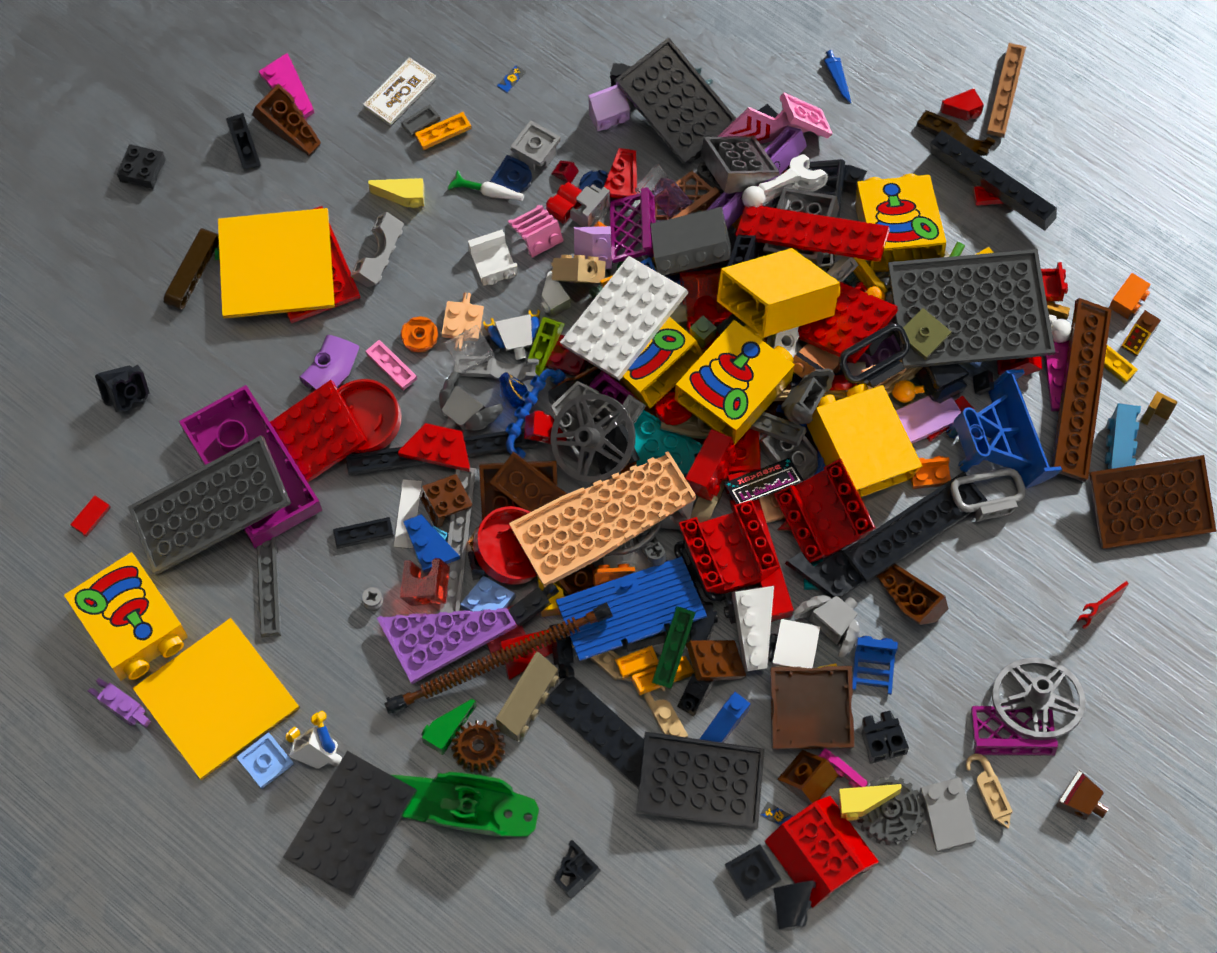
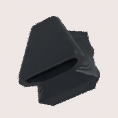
M959 364L923 367L915 374L919 379V385H924V388L930 393V398L939 403L962 393L968 386L963 379L969 375V372Z
M128 365L95 375L103 403L107 406L113 405L115 412L120 410L122 412L128 411L132 407V403L144 402L148 394H150L144 373L139 365L134 367Z

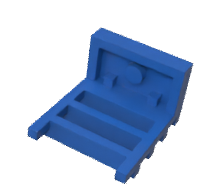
M871 636L858 637L855 645L853 690H856V684L888 688L887 694H892L894 661L898 642H894L889 638L878 640L873 639ZM858 662L890 665V669L858 667ZM857 673L887 676L889 681L857 678Z

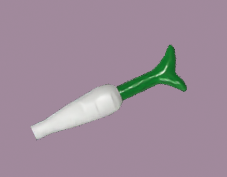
M459 170L455 174L456 179L448 186V190L458 187L479 190L484 196L493 198L515 199L519 201L524 199V194L517 193L492 182L480 184L462 178Z

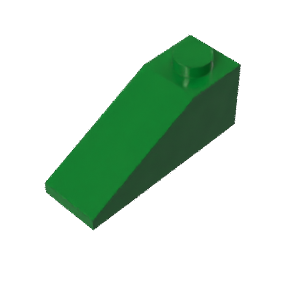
M470 699L432 721L430 726L426 725L421 733L423 743L444 755L451 745L452 739L456 737L455 732H460V727L464 726L477 707L476 701Z

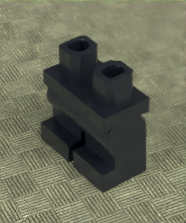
M890 710L880 714L882 722L875 724L874 718L871 715L862 719V737L870 764L887 760L888 755L891 759L908 753L909 746L899 725V720L894 718Z

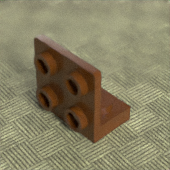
M457 474L423 485L419 498L433 525L437 528L443 525L445 517L472 507V502Z

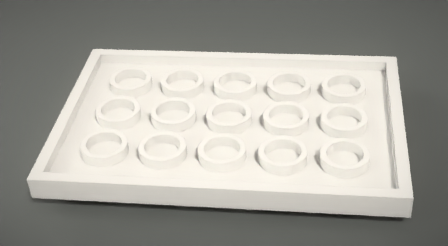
M628 256L560 343L571 352L620 380L686 297L688 291L686 288Z

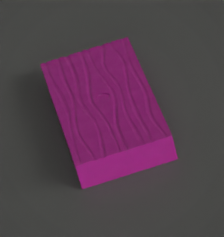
M247 385L179 421L183 432L204 466L259 436L265 438L291 504L243 529L254 548L323 511L320 501Z

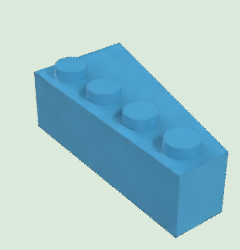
M1118 403L1112 417L1108 418L1107 429H1110V434L1106 438V446L1109 447V451L1105 455V464H1108L1107 469L1135 465L1136 459L1132 458V456H1135L1138 441H1134V439H1136L1140 422H1136V418L1141 413V406Z

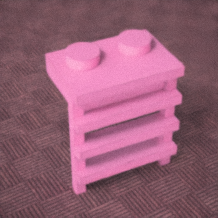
M542 205L536 206L537 208L514 220L508 221L511 227L525 240L529 255L532 258L564 241L558 221L554 220L553 216L549 215Z

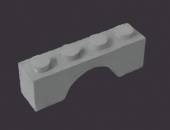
M388 212L378 215L371 230L377 240V252L373 258L365 257L356 262L350 275L352 278L367 288L379 284L382 279L381 274L389 264L388 258L396 248L395 243L402 235L404 223Z

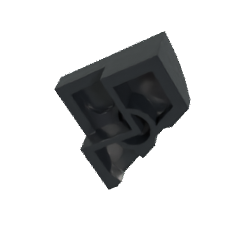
M573 840L569 842L568 845L570 847L567 855L563 857L561 868L557 871L554 881L570 899L601 871Z
M815 881L773 888L780 930L790 931L805 927L807 911L812 902L809 901L812 887H816Z

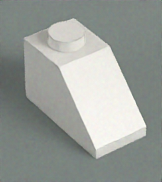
M552 271L547 274L541 303L543 311L545 313L548 312L551 318L571 307L570 298L558 281L552 280Z

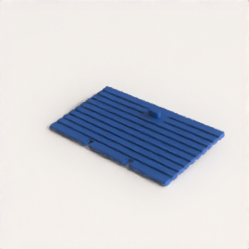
M682 556L667 561L660 566H653L556 600L566 624H568V619L573 622L572 617L575 620L586 616V613L593 611L594 608L606 602L613 617L607 620L597 621L593 624L588 623L579 627L580 632L574 629L575 634L570 631V638L579 661L622 647L621 640L626 639L628 644L665 632L664 625H670L676 606L696 612L693 622L707 617Z

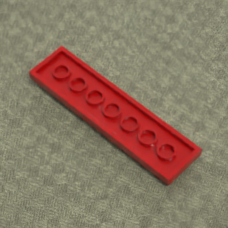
M745 206L736 232V238L737 235H756V241L760 243L880 262L890 229L886 225L765 206Z

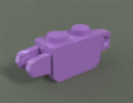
M100 678L96 680L97 684L104 688L101 693H98L94 688H89L88 692L103 707L128 725L132 726L139 723L147 728L151 723L149 718L143 715L146 711L142 706L110 682L106 683Z

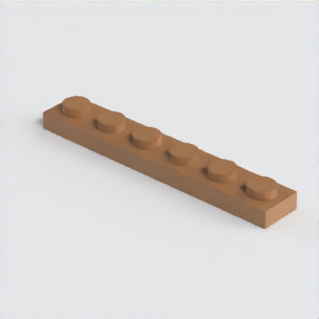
M1008 44L987 130L989 135L1005 137L1026 46Z

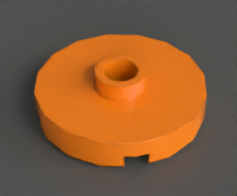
M413 317L402 326V342L411 351L418 353L426 352L437 343V326L429 318Z

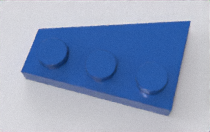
M422 514L403 521L424 573L461 559L458 553Z

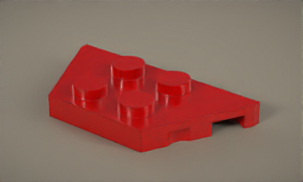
M425 423L398 451V455L401 457L470 472L463 433L459 430Z

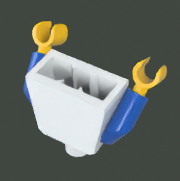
M529 310V315L500 320L495 323L494 319L491 318V324H485V321H483L484 328L500 348L505 349V351L514 350L516 360L527 358L525 347L532 346L540 326V311L537 310V314L533 315L531 310Z
M324 711L316 712L311 717L312 724L318 726V728L313 727L300 735L299 729L293 727L285 736L288 742L293 743L289 757L318 769L328 763L337 767L342 759L340 755L336 754L337 742L330 737L327 727L323 725V721L327 718Z

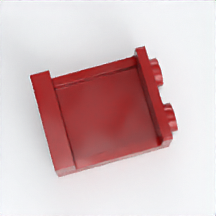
M1057 262L1055 269H1041L1046 301H1063L1064 294L1068 292V284L1064 281L1066 270L1062 268V262Z

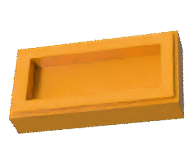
M652 645L615 659L622 679L657 666L659 661Z

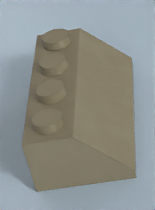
M536 652L496 717L497 728L500 729V732L519 742L521 737L524 738L527 735L529 723L531 720L535 721L539 714L538 708L541 703L545 704L550 695L548 693L549 690L557 685L560 678L558 677V669L539 652Z

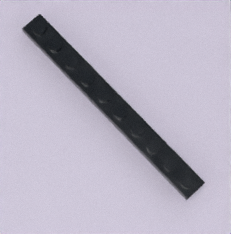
M521 428V434L514 441V448L538 447L537 441L524 438L525 428ZM506 431L464 437L468 457L506 452V441L509 434ZM402 447L351 454L346 457L349 476L428 463L399 456L398 451Z

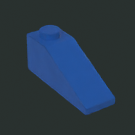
M734 692L722 706L700 739L723 743L750 711L751 703L737 692Z

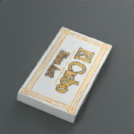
M409 57L363 106L386 124L392 126L437 79L436 75Z

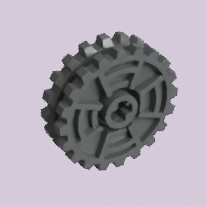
M883 776L879 778L878 782L875 780L871 781L869 787L901 784V793L864 816L859 817L857 821L862 823L861 830L868 832V838H876V843L880 844L882 841H885L886 845L889 846L891 842L899 845L902 839L907 842L910 840L911 834L915 835L917 833L918 827H920L923 820L924 808H921L923 799H918L919 791L913 790V785L910 782L905 784L904 779L895 780L894 776H890L886 780ZM887 807H890L891 810L894 809L893 814H889V811L886 812Z

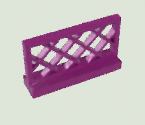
M648 187L642 188L639 194L610 201L611 261L613 263L625 261L628 256L632 258L648 255L650 258L654 257L650 224L656 223L655 197ZM640 200L636 208L631 206L635 201ZM624 205L619 213L615 211V206ZM628 209L633 210L628 217L623 216ZM638 213L641 215V218L635 223L632 219ZM620 218L624 219L625 221L620 227L616 226ZM629 223L634 225L629 232L624 231ZM639 228L641 233L636 238L633 236V233ZM620 233H623L625 236L618 242L616 238ZM629 238L633 239L634 241L629 247L624 245ZM640 243L642 250L634 251L633 249ZM621 248L626 250L622 255L617 256V252Z
M994 706L971 707L974 754L1055 756L1058 748L1057 739H1023L996 717L997 713ZM1032 707L1004 711L1011 720H1014L1021 727L1032 730L1027 726L1033 720ZM1049 708V727L1047 726V732L1055 731L1053 710ZM977 712H984L989 718L983 723L977 718ZM1018 713H1025L1029 718L1023 723L1016 715ZM992 719L1000 725L995 732L987 726ZM1038 719V725H1040L1038 731L1040 732L1042 730V721ZM984 728L991 735L988 738H979L978 732ZM1005 729L1011 736L1008 739H1004L998 733Z

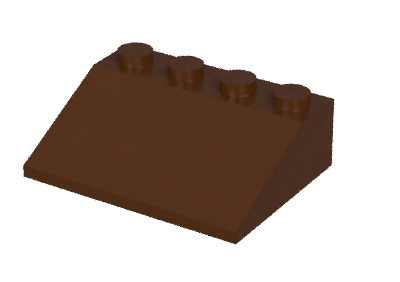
M556 460L528 462L558 486ZM485 463L479 465L482 521L490 512L501 507L513 506L522 508L490 483L504 463Z

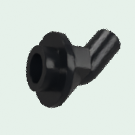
M771 633L769 662H773L778 634Z

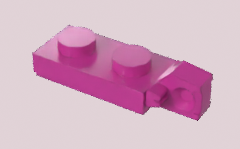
M827 748L819 754L820 757L829 761L840 778L844 776L849 780L848 784L852 788L868 787V781Z

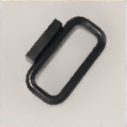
M891 323L847 348L839 357V366L845 379L852 384L864 381L873 388L905 368L899 360L906 356L910 350L909 338L901 325ZM891 331H896L901 339L902 349L860 375L853 376L848 368L847 358Z

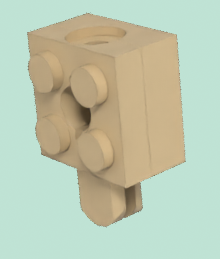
M561 255V258H553V262H551V266H553V270H551L552 280L601 284L600 280L605 279L606 261H599L598 257L587 256L586 259L585 255H574V258H572V255Z

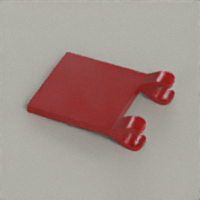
M1125 581L1097 603L1086 604L1083 612L1086 609L1092 611L1090 614H1082L1078 617L1077 622L1080 620L1086 621L1082 628L1086 629L1090 625L1092 618L1121 598L1129 583Z

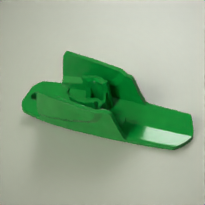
M459 772L438 773L435 778L392 775L417 790L402 817L437 826L501 837H528L536 829L539 807L535 799L513 792V788L502 779ZM512 812V816L506 818L505 813ZM527 815L532 816V820L529 822L524 819Z

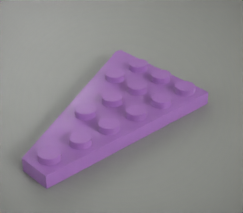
M507 608L496 610L483 609V611L472 612L470 610L454 611L452 613L440 612V614L421 613L408 616L396 615L394 617L379 616L377 618L411 684L517 627Z

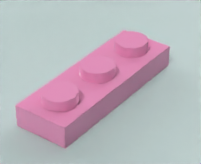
M380 340L365 351L366 355L403 391L417 380V376Z

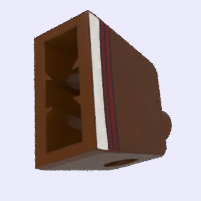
M1078 770L1056 804L1057 808L1084 820H1087L1092 812L1103 818L1109 809L1099 802L1104 792L1080 770Z

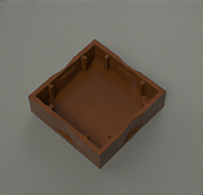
M852 666L770 668L772 749L855 747L854 718L851 708L853 695Z

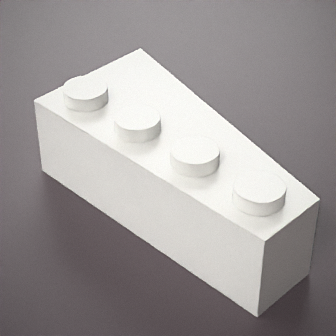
M774 586L732 592L745 671L767 668Z

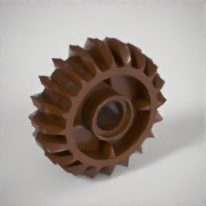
M475 720V725L473 726L468 721V728L461 726L462 733L456 731L455 736L457 738L452 739L454 746L451 747V751L455 752L453 759H458L456 763L458 766L463 765L464 771L470 767L471 774L475 772V769H478V774L481 775L484 768L489 773V766L496 769L495 761L501 763L502 758L500 756L505 755L503 748L506 747V744L502 742L504 736L499 735V728L494 730V724L491 723L487 727V721L485 720L482 722V725H479V721ZM476 744L484 745L483 749L479 751L474 750L473 747Z

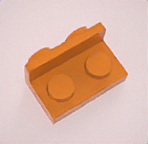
M949 457L919 458L922 467L911 478L912 489L941 487L951 480Z
M618 564L617 568H610V565H598V569L593 570L594 587L632 574L635 571V567H629V564Z

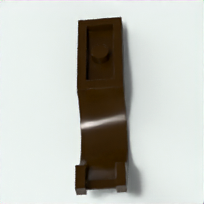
M928 110L917 121V127L935 135H938L943 130L980 156H987L991 146L996 144V140L990 137L984 140L974 139L964 133L958 123Z

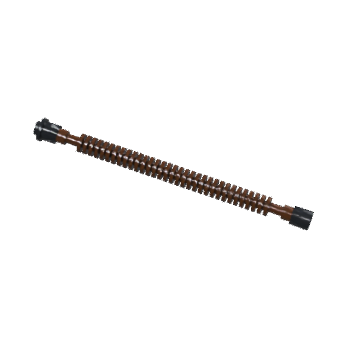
M606 602L594 608L593 611L586 613V616L575 620L572 617L573 622L570 619L567 620L568 624L563 621V626L559 623L557 624L558 628H556L554 625V630L552 631L550 627L548 628V633L545 629L543 630L544 635L542 632H538L539 637L537 634H534L535 639L529 636L530 641L525 638V643L523 640H520L521 645L516 642V647L511 644V649L508 646L505 647L506 651L502 648L501 654L498 650L496 651L497 655L494 652L491 653L492 658L490 655H487V660L485 657H482L483 662L478 659V664L476 661L472 662L473 666L471 663H468L469 668L464 665V670L459 667V672L455 669L453 670L454 674L452 671L449 672V676L447 673L444 674L445 678L442 675L439 676L440 681L438 678H435V683L433 680H430V684L428 682L425 683L426 687L424 684H421L420 690L413 693L408 692L404 695L400 694L392 698L387 697V702L384 703L389 714L393 713L395 716L397 712L407 708L408 705L415 703V700L425 696L426 699H429V695L431 697L434 696L433 692L435 695H438V690L442 693L443 688L445 691L448 690L447 686L450 689L453 688L452 684L455 687L458 686L457 681L460 685L462 680L464 683L467 682L466 677L468 680H472L471 675L473 678H476L475 673L481 676L480 671L485 674V669L490 672V667L492 670L495 669L494 665L499 668V663L502 666L505 665L504 661L507 664L510 663L509 658L511 662L514 661V656L516 660L519 659L518 654L520 657L524 656L523 652L525 655H528L527 650L532 653V648L535 651L538 650L537 646L540 649L543 648L541 644L546 647L547 641L549 645L552 644L551 640L555 643L557 642L556 637L558 640H562L560 636L562 635L563 638H566L565 633L571 636L570 631L575 634L574 629L580 632L579 627L607 620L613 617L611 610Z

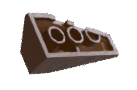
M277 84L255 106L252 112V116L307 155H310L321 144L314 130L303 117L304 114L296 106L293 96L280 84Z
M897 564L877 576L902 612L919 625L937 622L949 609L945 595Z

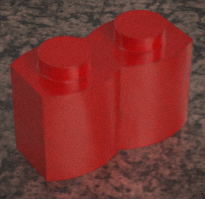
M570 182L561 185L557 190V194L554 197H550L546 202V210L549 215L565 224L571 218L570 210L572 208L578 210L582 206V204L576 201V197L582 190Z

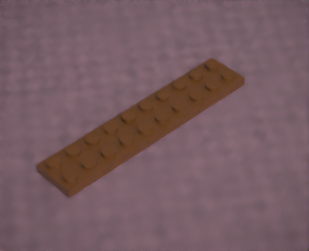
M1078 298L1075 300L1072 331L1069 340L1051 467L1061 466L1062 471L1059 474L1085 482L1089 476L1112 309Z

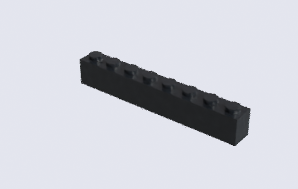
M943 130L930 142L931 154L978 186L983 187L985 191L999 198L1001 202L1044 231L1057 218V207Z

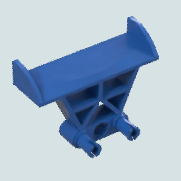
M1024 369L1006 370L994 381L995 389L988 392L992 404L978 413L972 408H965L954 419V424L946 430V433H948L947 435L950 438L954 439L958 436L966 456L958 464V466H961L959 468L961 471L968 472L972 466L979 465L983 460L1018 471L1025 489L1051 479L1060 473L1062 468L1061 466L1049 467L1017 383V379L1025 374Z

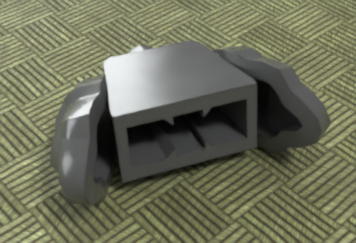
M829 368L815 369L809 375H805L799 385L790 391L781 408L791 423L800 425L809 424L813 421V412L824 393L831 389L834 379L833 370Z
M454 371L445 380L443 388L439 392L441 412L448 418L441 427L454 429L458 426L463 431L467 429L476 431L486 428L489 423L495 421L503 411L502 404L485 408L484 405L458 386L459 372Z

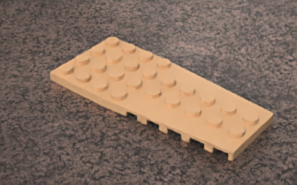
M665 452L664 456L654 459V457L648 459V463L637 467L634 465L630 467L629 471L622 474L615 473L608 480L594 482V486L587 489L583 487L561 496L509 523L544 588L550 583H555L597 561L696 499L695 493L669 452Z

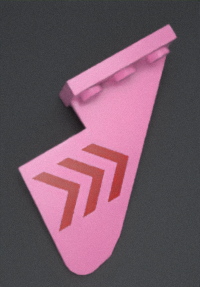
M783 93L779 97L783 110L775 118L748 107L718 137L755 136L757 141L763 144L774 141L787 126L801 129L802 133L811 131L817 136H823L827 139L833 133L822 109Z

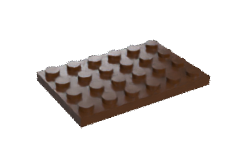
M1204 455L1089 472L1101 549L1217 532Z

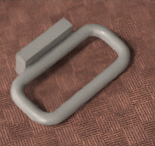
M1001 468L959 477L952 482L950 487L956 506L964 512H976L975 518L977 522L1011 515L1018 507L1017 502L1022 501L1026 494L1020 474L1012 468ZM1009 475L1014 479L1018 489V494L1014 496L967 505L962 501L958 487L962 484Z

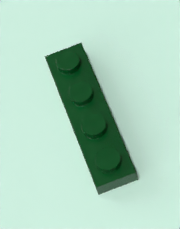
M676 606L651 683L672 688L696 612Z

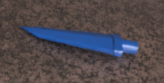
M829 50L826 52L828 59H825L824 63L841 95L851 103L840 57H835L833 51Z

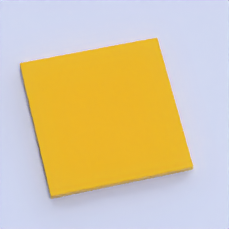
M328 208L218 219L223 319L335 308Z
M231 618L133 687L135 693L200 780H203L300 709L296 701Z

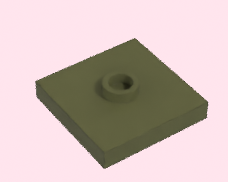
M924 308L903 327L909 338L910 347L925 360L952 333Z

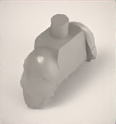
M824 595L814 596L810 600L802 602L793 611L794 618L796 619L810 617L809 621L815 626H820V630L836 645L843 638L838 657L843 658L848 652L852 651L860 635V626L855 619L857 613L853 610L857 606V602L851 597L844 602L837 596L834 598Z

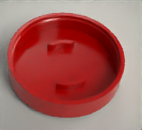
M358 379L339 387L338 390L367 440V443L351 454L377 451L387 447L396 437L402 419L400 405L391 390L384 384L371 379Z
M501 507L490 512L477 527L473 538V550L480 567L493 579L510 585L524 584L538 576L509 523L530 513V511L520 507Z

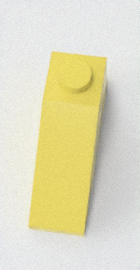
M423 178L368 180L370 193L405 207H424Z
M901 784L839 789L841 818H846V820L859 819V817L864 816L899 795L902 789Z

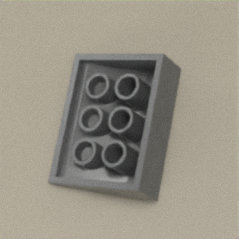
M722 207L650 224L657 272L665 277L729 263L732 250Z

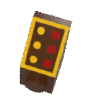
M1145 310L1121 347L1137 357L1157 330L1161 319Z

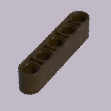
M204 228L199 230L164 295V304L180 310L184 309L213 256L215 248L219 244L218 233Z

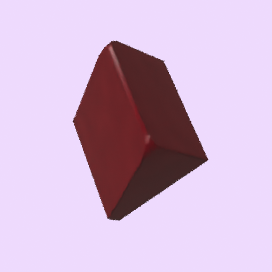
M560 160L551 174L566 183H571L579 170L574 162Z

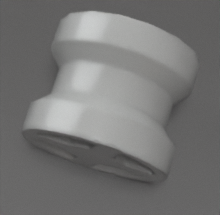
M370 587L363 592L362 599L364 606L368 610L376 611L381 608L383 598L379 589Z

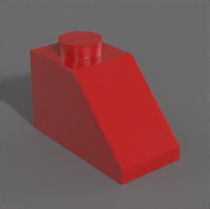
M973 88L943 100L940 111L942 114L966 121L971 118H978L982 114L984 104Z
M1041 356L997 360L998 374L1002 375L1006 370L1024 369V375H1029L1042 370Z
M533 411V413L525 416L524 438L551 444V431L555 420L551 415L544 414L543 411ZM558 427L557 434L563 433L561 428ZM560 437L557 438V441H567V438Z

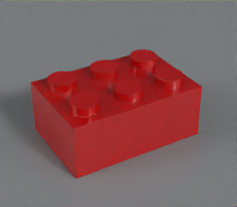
M713 429L710 430L685 478L697 496L712 501L713 497L718 495L722 479H726L730 464H733L737 458L732 437Z

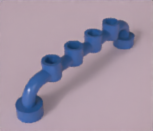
M546 369L540 376L536 375L531 379L530 385L533 386L531 392L527 391L523 395L524 407H518L515 410L514 416L517 418L515 424L512 422L506 427V432L509 434L506 448L510 455L514 451L523 459L525 458L526 452L519 447L514 448V441L522 432L521 427L525 422V416L530 414L532 406L537 403V396L544 389L547 377L550 376V381L555 385L565 380L566 374L560 369L556 371Z

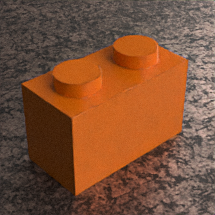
M1131 273L1112 299L1109 308L1128 319L1131 314L1135 315L1141 307L1139 305L1141 300L1145 302L1150 295L1148 290L1151 284Z

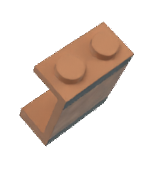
M809 343L796 353L793 358V364H795L793 372L801 378L809 375L815 369L829 368L836 374L840 371L838 356Z

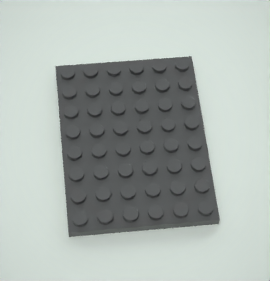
M1038 249L888 262L893 304L898 307V312L895 314L896 323L904 327L924 308L952 332L926 360L910 347L907 355L902 358L904 368L1050 356L1055 354ZM898 337V339H899V346H900V350H901V349H902V342H901V339Z

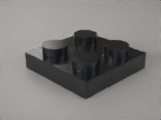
M760 844L725 864V868L745 901L781 881V877Z

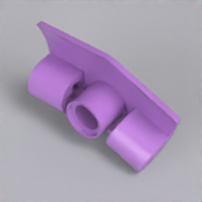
M326 335L320 352L315 356V361L299 377L300 381L307 388H314L316 390L329 380H332L338 388L348 378L358 354L359 346L345 339ZM322 362H328L326 365H320Z

